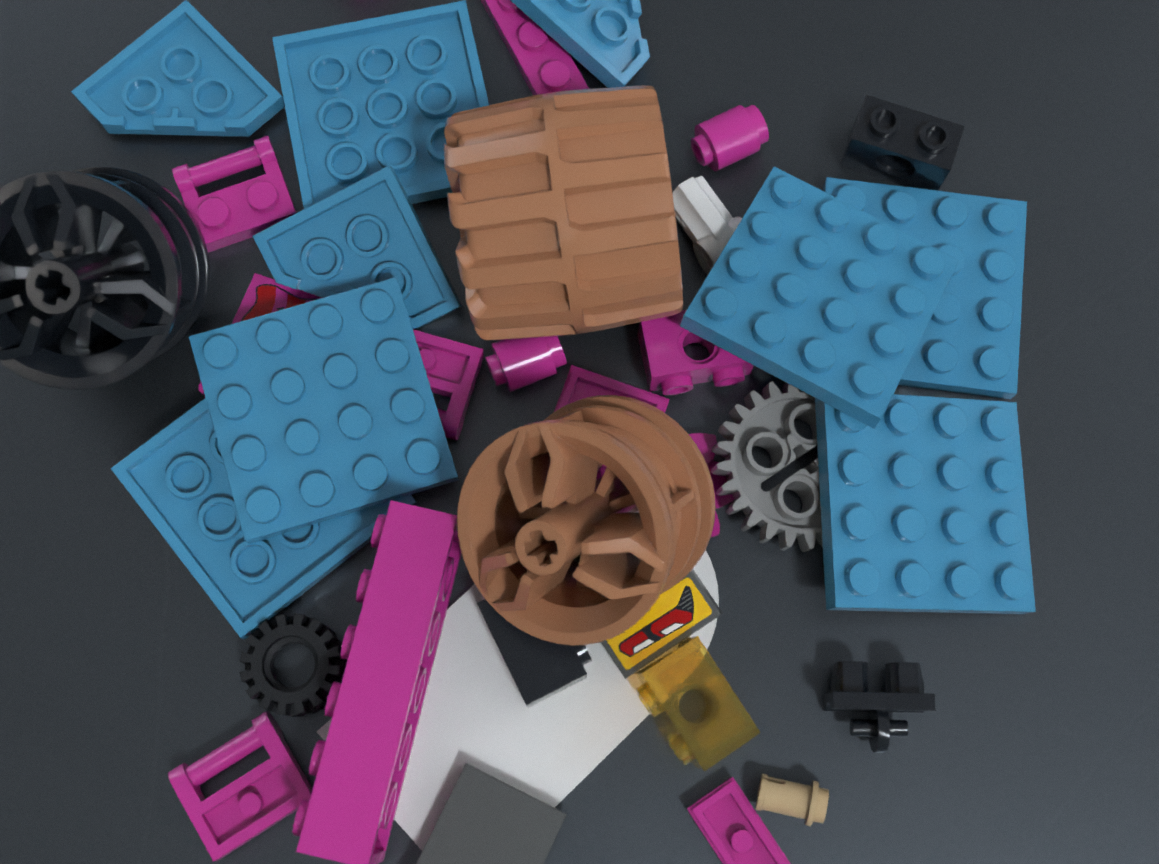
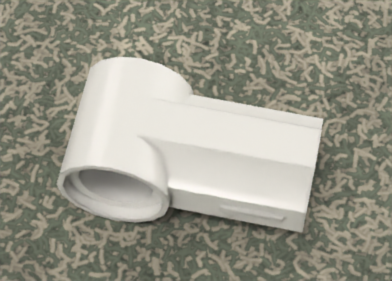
M703 176L691 177L679 184L672 192L675 216L692 240L695 256L704 272L708 275L742 218L738 216L732 217Z

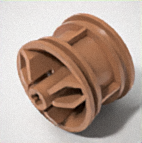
M618 395L590 396L561 407L543 421L526 424L507 432L492 442L477 457L464 480L458 503L457 528L460 549L469 574L480 593L496 612L512 625L531 636L557 644L588 645L611 639L635 625L651 609L661 593L679 583L699 562L708 546L714 526V487L708 466L696 443L666 413L648 403L630 397ZM602 465L606 466L603 476L596 480L599 469ZM580 555L579 563L573 560L574 558Z

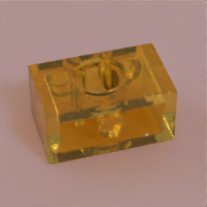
M698 636L687 638L635 673L642 684L635 689L639 699L653 718L661 713L672 730V733L666 736V740L684 766L692 761L696 768L706 771L761 733ZM694 689L702 695L705 708L703 714L697 720L688 722L680 714L679 701L686 691Z

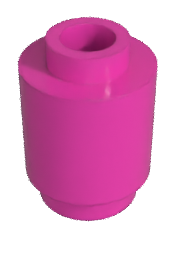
M738 105L697 124L694 128L695 137L691 138L690 143L701 166L708 165L713 171H718L758 152L761 144L769 140V131L763 115L755 105L745 108Z
M558 336L499 340L491 344L493 354L485 357L496 386L506 383L510 392L557 374L556 368L567 364Z

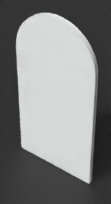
M705 550L693 570L719 607L716 574L711 559ZM580 555L574 558L573 560L579 563ZM474 584L447 609L394 820L423 851L466 763L555 808L694 670L706 653L712 640L717 618L626 679L601 642L585 645L592 659L591 662L583 665L587 672V678L528 708L477 605L478 602L485 598ZM332 718L317 731L324 741H326Z

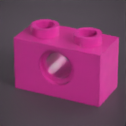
M682 310L680 313L672 316L639 322L638 339L649 392L662 390L664 395H678L694 388L693 384L711 381L717 387L731 386L744 381L745 376L750 375L754 365L680 327L686 310ZM698 343L707 348L710 356L704 360H694L686 355L683 348L688 344Z

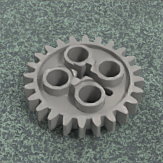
M772 381L762 389V396L753 390L744 398L746 407L736 404L730 410L729 415L734 422L725 421L718 429V432L729 441L717 442L712 447V452L725 458V461L716 464L711 469V473L718 476H726L727 482L716 490V494H732L735 501L728 507L726 513L730 515L739 511L744 512L746 517L740 528L743 532L757 524L761 527L759 534L760 543L764 544L777 534L780 550L785 551L792 547L797 538L801 551L807 552L814 548L816 539L823 547L818 458L768 492L761 489V483L817 446L815 397L803 391L799 392L798 388L788 383L783 385L780 392L779 388ZM794 419H801L810 425L812 439H805L796 432ZM753 446L762 447L770 454L772 460L771 468L759 466L754 461L752 456ZM785 489L794 491L802 501L801 513L793 512L785 505L783 500Z

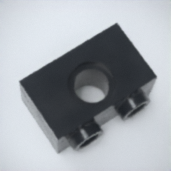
M866 95L853 124L840 166L904 187L938 191L951 171L965 126Z

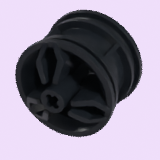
M91 167L73 171L40 172L16 179L0 188V363L25 379L48 387L67 390L93 389L115 383L133 374L150 360L177 345L193 328L202 313L209 291L210 262L208 250L201 230L192 214L164 186L130 170L115 167ZM104 211L114 218L101 245L97 246L102 212ZM137 240L142 249L138 250L128 242ZM51 251L55 258H42L38 253ZM145 260H147L150 270L144 271ZM143 295L150 299L149 305ZM82 305L77 333L68 328L77 307ZM113 334L120 339L115 340Z

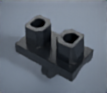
M840 661L834 663L831 692L823 694V711L869 712L868 719L850 720V735L869 736L872 752L886 753L890 737L908 736L907 720H889L888 712L924 713V711H936L935 693H924V681L920 663L895 662L885 664L886 693L868 691V662Z

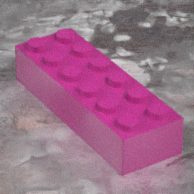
M392 500L390 501L387 515L379 514L373 528L371 546L378 548L372 570L364 569L358 583L356 602L363 603L357 626L350 624L344 635L341 658L347 660L342 683L335 681L329 691L325 716L332 717L326 741L318 740L313 750L309 775L316 776L310 800L302 799L296 812L292 831L293 835L300 837L296 852L345 864H379L384 861L462 554L458 538L457 515Z

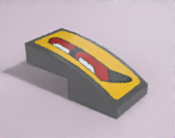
M692 570L675 586L661 593L651 609L635 625L625 632L601 643L626 679L718 618L723 612L695 571Z

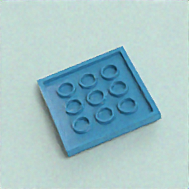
M466 0L272 37L304 209L389 165L394 168L411 204L447 197V193H452L444 166V144L447 145L444 133L446 120L454 113L489 105Z
M774 166L686 310L680 327L875 429L960 260Z
M826 177L823 184L824 192L960 260L898 385L1003 399L1013 398L1017 394L1027 202Z
M397 277L189 336L245 542L249 544L459 480Z
M893 394L881 420L874 429L815 398L826 610L1027 614L1036 612L1016 402Z
M206 398L111 468L241 639L248 638L250 634L259 629V625L271 620L371 541L378 515H387L390 501L258 542L251 544L245 542ZM412 495L392 500L409 505H417Z

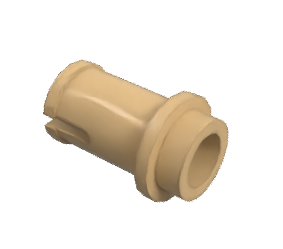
M761 774L755 810H765L805 819L806 826H812L813 822L823 824L827 812L829 789L820 788L818 781H812L810 786Z

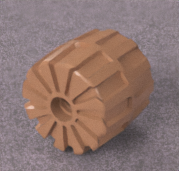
M639 85L551 92L454 113L451 117L447 118L444 128L447 145L444 144V166L452 193H447L450 221L460 230L461 238L455 253L460 279L465 286L466 305L479 337L484 340L567 336L663 318L682 311V274L671 177L657 93L653 86Z

